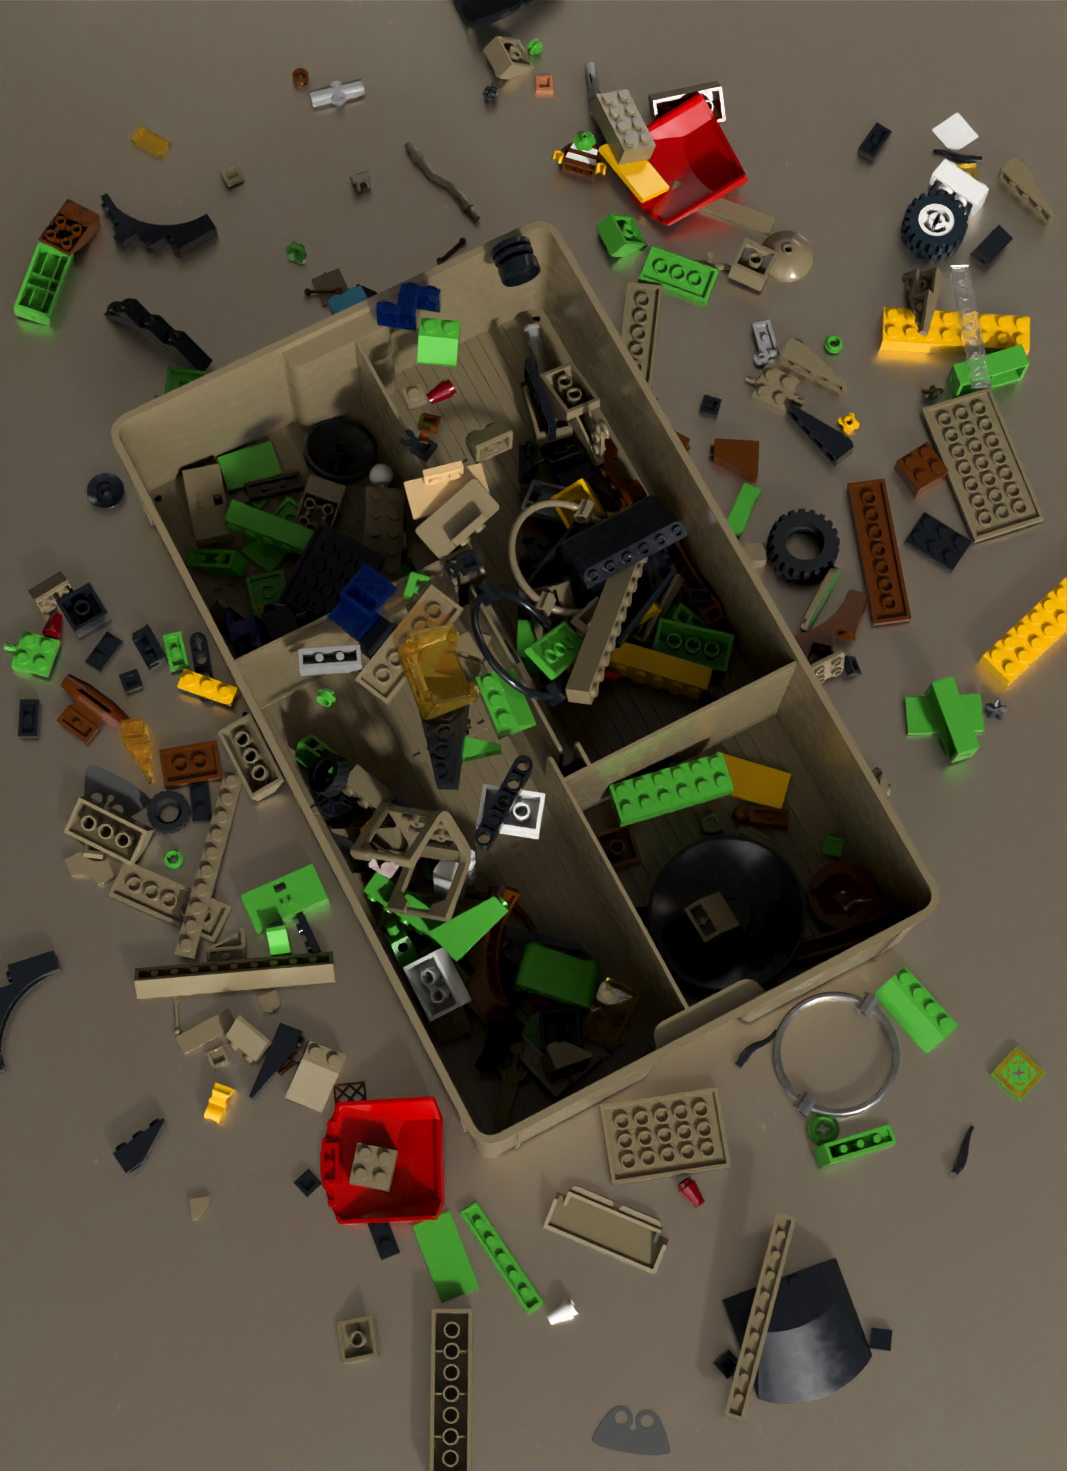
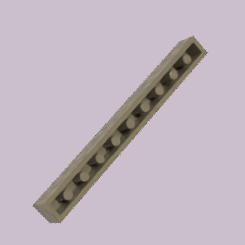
M648 557L607 578L565 688L568 702L592 705L594 697H597L599 683L604 679V670L609 665L610 653L615 649L616 637L621 633L622 621L626 619L627 607L631 606L632 594L636 592L637 580L642 576V567L647 562Z
M333 951L135 968L134 983L137 999H150L335 982Z

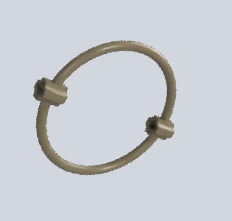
M582 498L578 504L563 499L542 500L525 508L515 519L508 537L509 564L519 586L535 602L534 607L544 617L550 616L551 612L574 617L584 608L570 609L555 605L557 599L554 597V594L542 591L538 595L528 585L516 559L515 544L517 533L521 524L529 515L546 507H564L574 510L573 517L580 524H588L590 521L596 524L601 519L594 514L596 506L589 499Z

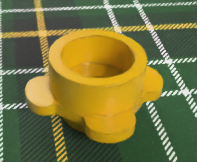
M851 412L847 416L839 417L838 423L841 424V428L845 433H850L860 426V423L854 418L855 415Z

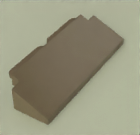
M578 1185L569 1188L566 1196L558 1192L556 1193L543 1225L544 1228L653 1274L658 1269L669 1240L660 1236L663 1227L659 1219L626 1205H622L619 1208L614 1207L613 1200Z

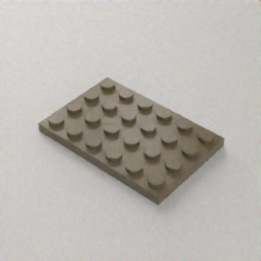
M718 1087L599 1105L612 1185L731 1167Z

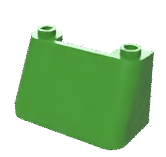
M531 940L530 943L524 945L518 970L511 987L519 993L521 990L526 991L528 989V994L535 993L569 1005L568 1007H574L575 1005L579 1007L581 1014L586 1015L592 1007L601 967L598 966L596 961H584L543 947L542 943Z

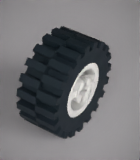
M929 191L928 196L922 193L918 199L915 197L907 207L901 224L902 241H907L905 247L908 250L913 248V255L921 254L920 259L925 260L926 256H928L930 261H935L936 257H939V260H944L946 254L948 257L952 256L954 251L957 252L962 244L968 228V215H964L966 209L964 206L959 208L960 201L958 199L952 201L953 196L950 194L944 197V192L940 191L938 195H934V191ZM936 216L940 217L934 232H931Z

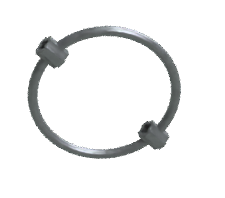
M838 991L815 994L797 1003L782 1019L773 1042V1062L780 1083L796 1101L793 1108L800 1114L808 1117L809 1113L813 1111L821 1115L833 1117L855 1115L876 1105L892 1087L900 1064L899 1042L892 1024L885 1014L876 1007L879 999L873 994L866 991L862 997ZM840 999L856 1003L857 1005L854 1009L858 1013L867 1017L873 1013L879 1019L890 1039L892 1063L885 1083L873 1097L854 1107L833 1109L816 1105L818 1099L804 1090L800 1095L792 1087L783 1070L781 1043L787 1026L801 1010L822 1000Z

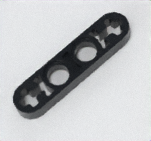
M196 632L190 637L194 671L198 674L208 673L210 678L214 679L208 641L203 633ZM196 638L201 639L202 650L198 651V646L194 643L197 641ZM198 656H206V662L204 664L197 663L196 659ZM199 696L200 701L205 705H210L215 702L213 700Z

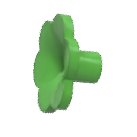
M579 131L577 136L573 138V143L579 151H590L592 146L595 145L596 139L590 131Z
M295 241L291 242L285 249L288 259L295 261L297 264L302 263L307 258L304 245L298 244Z

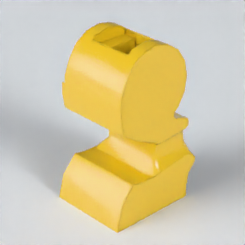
M215 1082L204 1118L220 1123L227 1109L226 1100L232 1097L235 1090Z

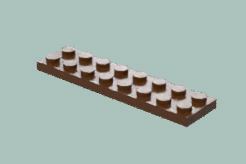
M885 478L848 483L847 489L873 626L911 621Z

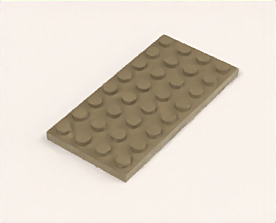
M991 387L921 409V414L938 456L949 470L947 474L948 481L974 543L1044 521L1045 518Z

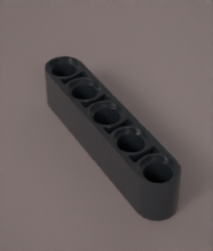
M526 755L518 756L475 832V846L479 850L486 851L494 844L532 774L533 762L530 757ZM521 763H526L529 768L522 771L517 766ZM516 781L519 786L516 789H512L508 786V783ZM507 799L509 805L502 807L498 804V801ZM491 817H497L499 823L491 825L488 820ZM481 835H486L490 840L487 843H481L478 838Z

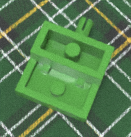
M23 630L17 645L5 642L4 650L14 652L11 663L13 670L30 675L33 673L48 678L60 646V641Z

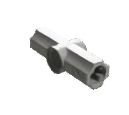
M357 79L344 83L333 81L327 87L309 91L312 106L316 107L329 103L334 105L343 104L347 99L365 95L362 80Z

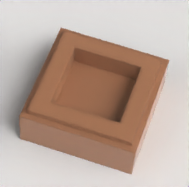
M535 75V94H553V75Z

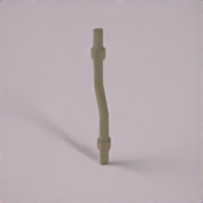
M407 142L404 147L412 155L411 158L415 164H419L432 181L449 189L461 203V208L464 212H468L471 218L477 222L480 216L474 210L470 200L463 196L455 184L435 174L425 162L421 152L417 151L410 142Z

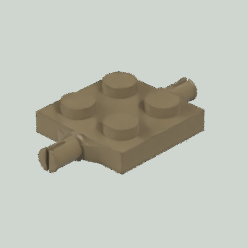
M765 365L762 374L758 378L749 374L745 378L746 382L755 385L751 396L753 401L785 413L792 401L803 405L805 397L795 394L799 379Z

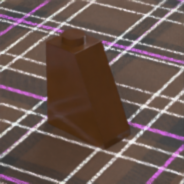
M715 438L714 444H710L709 456H713L712 462L756 483L758 477L759 441Z

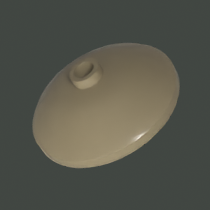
M779 231L767 237L762 244L778 252V256L769 274L772 278L791 282L804 277L810 271L814 260V252L809 241L801 234L793 231Z

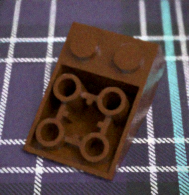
M67 199L38 240L71 256L91 241L100 229L99 214Z

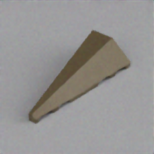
M938 267L924 272L917 268L903 274V278L906 281L905 286L909 292L908 297L912 312L916 318L914 320L919 329L917 331L920 335L924 336L928 334L945 277Z

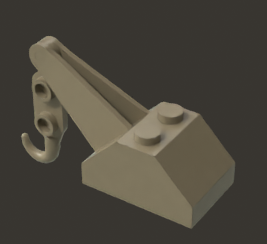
M573 362L540 374L539 379L554 417L557 420H568L595 467L605 463L603 454L606 448L604 442L606 438H610L607 424L603 420H598L594 425L591 410L600 407V399Z

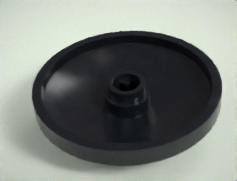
M331 418L318 422L307 432L303 444V456L308 467L319 477L335 483H353L368 476L371 469L376 465L378 445L371 432L361 424L349 419Z

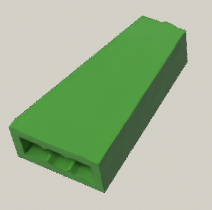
M495 895L455 916L450 922H444L433 928L429 934L458 961L510 910L507 907L509 903L502 896L498 898Z

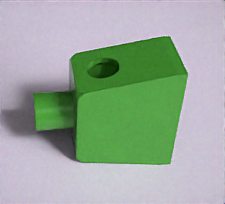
M392 921L386 925L387 931L384 933V936L394 958L404 972L403 967L417 961L419 957L402 925Z

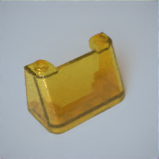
M454 624L409 631L399 646L400 662L419 713L424 720L432 719L475 703L481 697L480 687L475 682H467L455 651L460 642V635L455 630Z

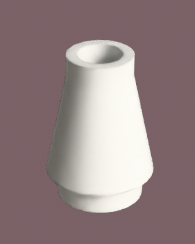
M565 1299L553 1310L546 1313L552 1325L575 1318L574 1316L578 1314V1311L572 1299Z

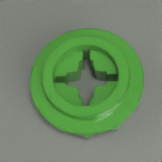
M816 1114L808 1123L807 1132L810 1139L817 1144L823 1145L835 1141L839 1135V1123L833 1116ZM822 1121L825 1127L832 1128L826 1131L825 1138L821 1131H815L821 1127Z

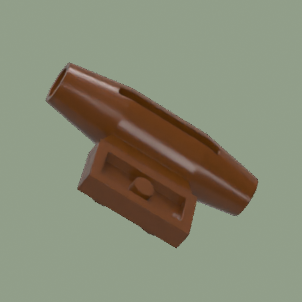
M68 674L61 682V687L76 702L67 706L56 721L87 745L99 731L101 721L120 731H123L130 723V717L113 700L91 684L72 674Z

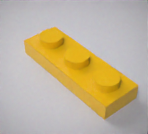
M187 669L183 670L177 684L179 689L230 707L238 692V687Z

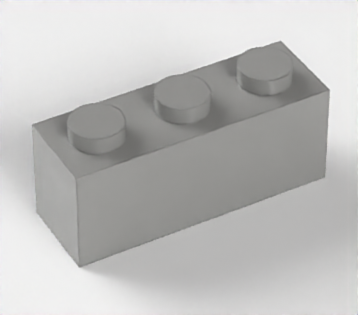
M360 645L298 649L301 676L362 671Z

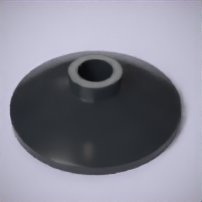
M111 473L96 475L87 486V496L90 502L98 508H112L118 505L124 497L125 489L123 482L119 477ZM105 491L110 492L107 496L103 495Z

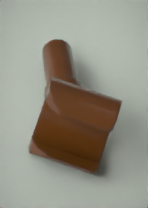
M294 1052L287 1065L278 1072L280 1076L291 1067L298 1065L299 1061L293 1060V1057L298 1052Z

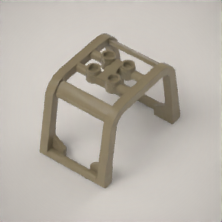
M383 802L379 805L350 850V854L354 859L365 861L378 859L394 862L396 866L403 867L387 905V909L390 912L450 922L470 866L471 849L448 811H428ZM388 813L408 842L409 850L407 852L393 854L375 851L369 845ZM429 839L437 840L439 842H445V840L454 841L457 847L427 842L429 841ZM419 857L459 863L445 900L432 904L430 910L408 906L409 902L404 896Z

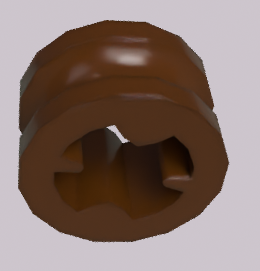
M303 68L294 70L292 74L294 84L299 87L307 85L309 82L307 70ZM299 75H303L302 80L298 79Z

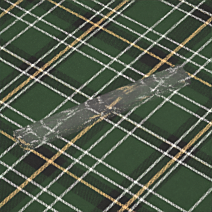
M951 265L950 274L971 388H990L991 379L969 265Z

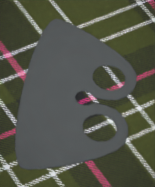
M88 766L84 783V796L91 797L93 793H100L102 795L101 803L106 804L108 801L107 797L113 795L114 800L109 802L108 806L112 808L116 804L123 807V814L129 817L149 805L150 798L128 781L102 768Z
M618 1406L607 1414L592 1438L595 1444L620 1452L640 1455H665L670 1453L669 1441L664 1426L658 1415L650 1410H645L638 1414L635 1423L637 1430L632 1432L630 1430V1426L633 1424L632 1412L626 1407ZM619 1411H624L628 1415V1421L623 1425L618 1424L615 1420V1415ZM645 1415H650L654 1419V1424L649 1429L641 1425V1419Z

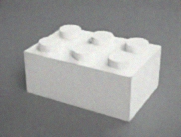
M944 159L933 172L927 191H934V195H938L939 191L944 192V197L950 194L953 196L952 201L958 199L960 201L959 208L964 206L966 209L964 215L967 214L968 220L971 221L983 206L989 189L984 183L972 178L970 173L958 168L954 162Z
M483 784L477 828L500 786ZM522 790L500 834L539 839L545 793ZM501 799L498 801V804L506 807L509 805V801ZM491 817L488 822L491 825H496L499 823V819Z
M453 841V843L451 844V846H452V847H457L456 844H455L454 841ZM471 850L470 866L458 901H462L466 894V888L468 885L471 886L476 879L475 851ZM440 860L433 871L434 895L443 900L446 899L459 863Z
M443 947L403 967L430 1022L472 1001L448 952Z

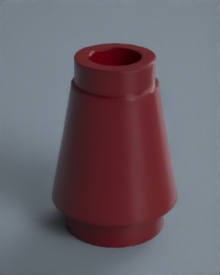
M443 379L426 396L431 404L454 397L453 394L457 392L450 379L445 381Z
M51 613L42 630L43 636L56 640L61 637L62 615L60 613Z
M687 1177L677 1185L679 1188L678 1192L695 1208L705 1202L695 1179L692 1180L691 1177Z

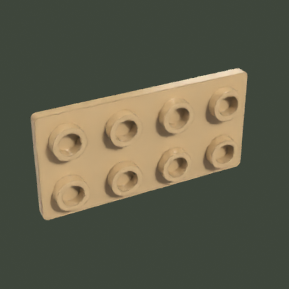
M457 461L422 470V478L404 482L414 520L431 516L472 479H476L490 494L481 463L463 467L462 461Z

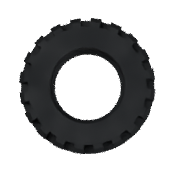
M799 509L796 513L795 510L788 511L787 516L785 514L780 516L779 520L775 521L770 530L766 543L767 560H771L769 565L772 569H777L776 574L778 576L784 575L786 581L796 580L795 584H801L802 581L809 584L813 582V579L816 581L822 579L823 575H826L828 570L834 566L839 553L840 538L837 537V529H832V521L830 519L826 521L825 515L822 513L820 515L815 514V510L810 509L809 512H805V509ZM797 533L807 534L817 541L820 553L812 559H798L787 550L785 545L786 539Z

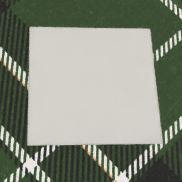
M958 112L932 129L947 149L953 152H957L979 137Z

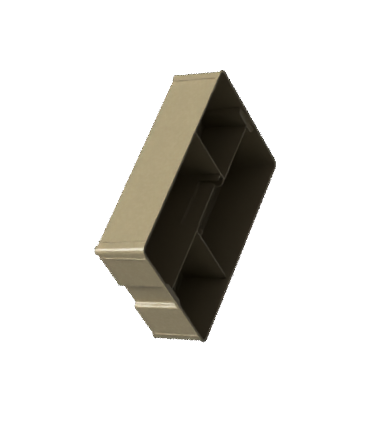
M546 221L527 223L125 412L112 425L111 438L113 445L128 472L151 525H155L443 1083L458 1113L464 1133L468 1132L476 1150L482 1156L493 1158L514 1146L516 1149L519 1148L520 1143L643 1079L646 1077L654 1061L738 1017L745 1022L753 1021L873 957L875 959L879 958L886 950L893 948L918 922L926 919L936 910L940 900V891L936 881L570 248L554 225ZM526 236L530 240L534 252L533 255L536 256L541 271L538 276L525 284L506 287L501 282L498 268L495 267L491 256V251L498 243L506 239ZM421 317L460 321L461 331L457 367L417 363ZM533 317H539L540 321H533ZM537 323L540 326V337L544 341L542 348L548 370L550 371L573 362L599 397L600 407L591 410L594 425L598 420H603L607 424L610 437L618 448V458L613 463L615 472L625 479H638L647 496L655 495L659 497L685 525L688 536L678 541L698 576L720 602L725 616L710 626L716 631L735 635L726 674L723 675L715 672L711 674L705 693L715 695L719 699L707 706H703V702L700 699L691 700L687 698V695H675L664 688L655 689L650 684L644 682L643 684H638L627 677L618 678L608 691H598V695L594 697L592 705L568 702L566 690L563 691L566 696L565 700L553 708L550 707L546 700L525 696L536 725L498 740L476 685H472L468 714L471 724H467L466 730H469V735H466V737L501 744L502 754L463 762L459 790L438 789L411 677H449L437 673L436 669L442 653L445 652V642L472 630L470 610L477 596L474 591L477 586L490 580L494 588L504 589L517 595L519 589H522L511 570L507 545L511 527L521 513L520 485H531L532 482L519 481V445H524L525 441H532V444L536 445L522 395L521 383L525 381V359H532L537 372L532 350L527 345V334L523 330L525 326ZM443 379L444 381L450 379L457 392L453 394L454 397L431 404L426 394ZM420 383L427 399V404L408 410L401 390ZM422 413L441 416V423L437 434L430 433L429 437L430 440L438 444V447L427 463L410 453L411 446H404L400 442L401 437L405 440L411 438L406 434L407 429L413 431L415 437L418 438L421 431L417 430V426ZM344 418L355 421L368 429L377 442L378 458L376 465L385 464L393 471V480L388 488L404 489L403 531L406 534L407 555L401 556V564L409 567L408 552L412 551V545L425 544L416 534L415 530L429 517L413 519L404 482L422 478V470L457 461H462L463 467L476 464L465 444L466 436L473 430L479 431L491 422L503 421L513 432L511 449L480 462L490 495L498 503L499 510L484 522L486 527L478 534L474 531L469 535L471 540L463 547L459 544L445 558L438 559L436 557V562L417 570L427 574L430 577V585L432 584L464 609L453 623L456 634L440 639L388 705L355 681L360 672L301 676L298 649L358 645L381 616L391 623L395 621L398 626L408 614L405 604L411 603L404 601V592L410 572L409 575L262 646L246 578L267 572L249 559H247L243 578L227 577L185 566L190 548L231 550L242 555L241 551L251 539L246 537L244 533L237 531L233 532L235 541L201 548L197 547L184 485L183 470L219 464L217 459L219 456L271 440L282 475L299 471L305 490L310 474L319 477L308 467L303 456V444L307 432L312 426L326 419ZM573 429V436L580 440ZM561 440L538 445V457H541L539 449L551 445L553 443L559 442ZM575 462L564 465L561 469L554 470L545 463L538 465V481L556 484L555 473ZM369 475L357 482L338 483L346 486V493L333 529L361 544H363L366 486L376 487L371 483ZM223 477L228 507L232 499L245 504L244 500L247 497L245 488L229 493ZM304 491L272 497L262 511L273 514L287 496L300 504ZM158 496L162 497L160 503L154 501ZM222 499L215 500V506L223 504ZM522 524L518 530L515 544L518 565L520 557L533 542L522 541ZM474 549L482 569L464 577L460 572L456 578L449 579L448 575L453 573L454 570H444V565L448 562L456 563V556ZM290 552L275 570L283 569L286 584L300 558L298 554ZM520 569L524 579L527 581L530 576ZM420 585L419 594L417 597L414 596L412 603L418 601L429 587ZM679 588L671 605L681 603L696 614L687 605L684 593ZM223 597L231 611L237 613L241 621L233 626L220 629L209 609L217 598ZM499 597L496 602L487 607L481 603L478 613L480 630L487 632L491 636L489 648L491 654L504 670L514 669L519 683L540 692L542 688L548 685L542 682L544 672L540 669L539 675L529 674L517 653L518 604L503 597ZM631 636L625 642L652 650L655 636L650 646ZM504 639L512 648L518 659L521 661L518 664L515 663L511 653L509 652L506 644L503 641ZM361 653L363 669L370 659ZM486 659L484 664H480L482 667L478 676L494 671ZM328 688L332 690L336 701L332 702L329 707L318 703L316 697L319 689ZM309 734H313L353 764L354 767L358 764L412 808L428 811H448L467 840L470 849L475 851L476 879L471 886L468 885L465 890L466 894L487 893L489 886L501 888L502 885L515 888L520 893L515 904L528 914L538 933L579 943V946L593 957L592 960L598 962V966L601 967L591 1010L586 1015L582 1014L587 1020L582 1026L584 1049L597 1039L603 1045L598 1033L605 1029L608 1024L609 1013L607 1007L624 998L634 1015L633 1018L627 1021L623 1029L625 1044L608 1051L609 1057L592 1068L574 1086H569L557 1098L530 1072L524 1085L518 1083L507 1129L493 1135L502 1078L496 1071L492 1074L478 1070L475 1067L484 1049L489 1027L480 1017L470 1016L469 1019L474 1027L473 1030L442 1046L439 1045L404 976L406 974L405 971L403 972L386 941L384 933L387 929L379 927L382 904L378 901L373 902L365 896L367 893L363 891L374 876V870L371 868L366 873L352 874L328 829L330 825L337 824L327 822L319 813L316 804V793L309 786L310 769L295 759L298 742ZM717 752L790 773V781L781 808L789 810L788 829L757 828L771 837L768 843L773 846V850L790 864L802 885L807 906V923L803 939L836 930V928L822 923L814 915L808 901V888L811 879L819 869L833 862L853 863L870 875L877 892L876 905L870 917L886 911L895 905L902 904L907 918L846 951L836 952L824 959L787 966L779 975L761 986L754 980L744 979L719 992H711L701 988L697 989V987L689 984V990L684 985L678 988L651 938L649 927L644 926L635 907H648L654 882L665 864L695 839L706 835L701 829L702 819L706 815L716 811L724 827V830L717 834L734 835L741 825L747 829L749 828V819L743 822H736L733 819L732 812L735 808L743 807L749 812L750 806H764L725 796L630 824L642 859L641 865L615 872L594 834L619 826L608 792L609 785L659 771L666 763L669 765L672 760L680 765L717 754ZM520 755L530 757L533 762V770L523 790L545 793L539 839L499 833L490 849L486 851L479 850L475 846L474 835L477 830V818L483 784L501 786L515 759ZM521 763L517 766L522 771L529 768L526 763ZM329 774L326 775V779L331 777ZM511 781L508 783V786L516 789L519 784L516 781ZM335 795V801H339L338 795ZM358 805L356 814L351 820H368L367 812L369 810L363 809ZM826 834L845 839L840 859L821 854ZM481 835L478 838L481 843H487L490 840L486 835ZM422 857V859H418L413 870L415 888L412 890L434 894V881L427 883L420 864L426 862V859ZM511 910L505 925L528 930L521 918ZM406 931L416 951L419 934ZM502 933V936L510 937L513 941L511 947L502 950V954L509 957L526 943H530L531 940ZM427 936V939H426V942H425V947H426L429 943H431V940H432V939H431L430 937H428V936ZM542 943L543 947L555 950L566 955H569L573 951L570 949ZM464 956L462 960L459 959L458 961L452 958L471 977L475 969L467 957ZM517 1005L513 1015L524 1024L542 1007L530 1016H527L520 1006ZM507 1047L505 1053L512 1056L510 1049Z

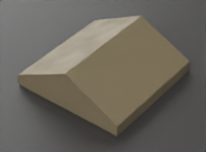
M373 1315L336 1322L342 1363L379 1357Z

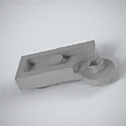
M770 319L752 323L751 325L759 351L754 356V362L759 366L766 365L769 357L779 355Z

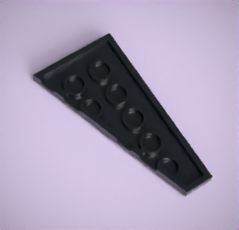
M411 677L437 788L459 790L473 684L472 678Z

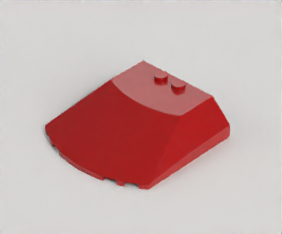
M698 93L647 125L656 144L650 159L647 160L670 187L668 191L643 203L637 199L630 189L629 192L637 204L650 217L664 225L670 226L749 181L720 124L701 93ZM675 181L683 183V185L671 191Z
M424 1096L337 1102L334 1107L335 1111L331 1119H328L326 1125L328 1128L325 1138L322 1140L320 1156L322 1186L326 1190L329 1200L327 1201L328 1205L332 1208L339 1224L437 1220L445 1200L443 1118L435 1097ZM357 1143L398 1151L390 1192L351 1185L349 1183Z

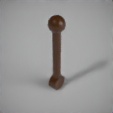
M464 237L460 238L459 242L450 251L437 259V264L444 263L448 256L459 246L466 243V239Z
M337 287L336 289L310 290L306 288L304 293L305 295L314 293H336L341 295L342 288Z

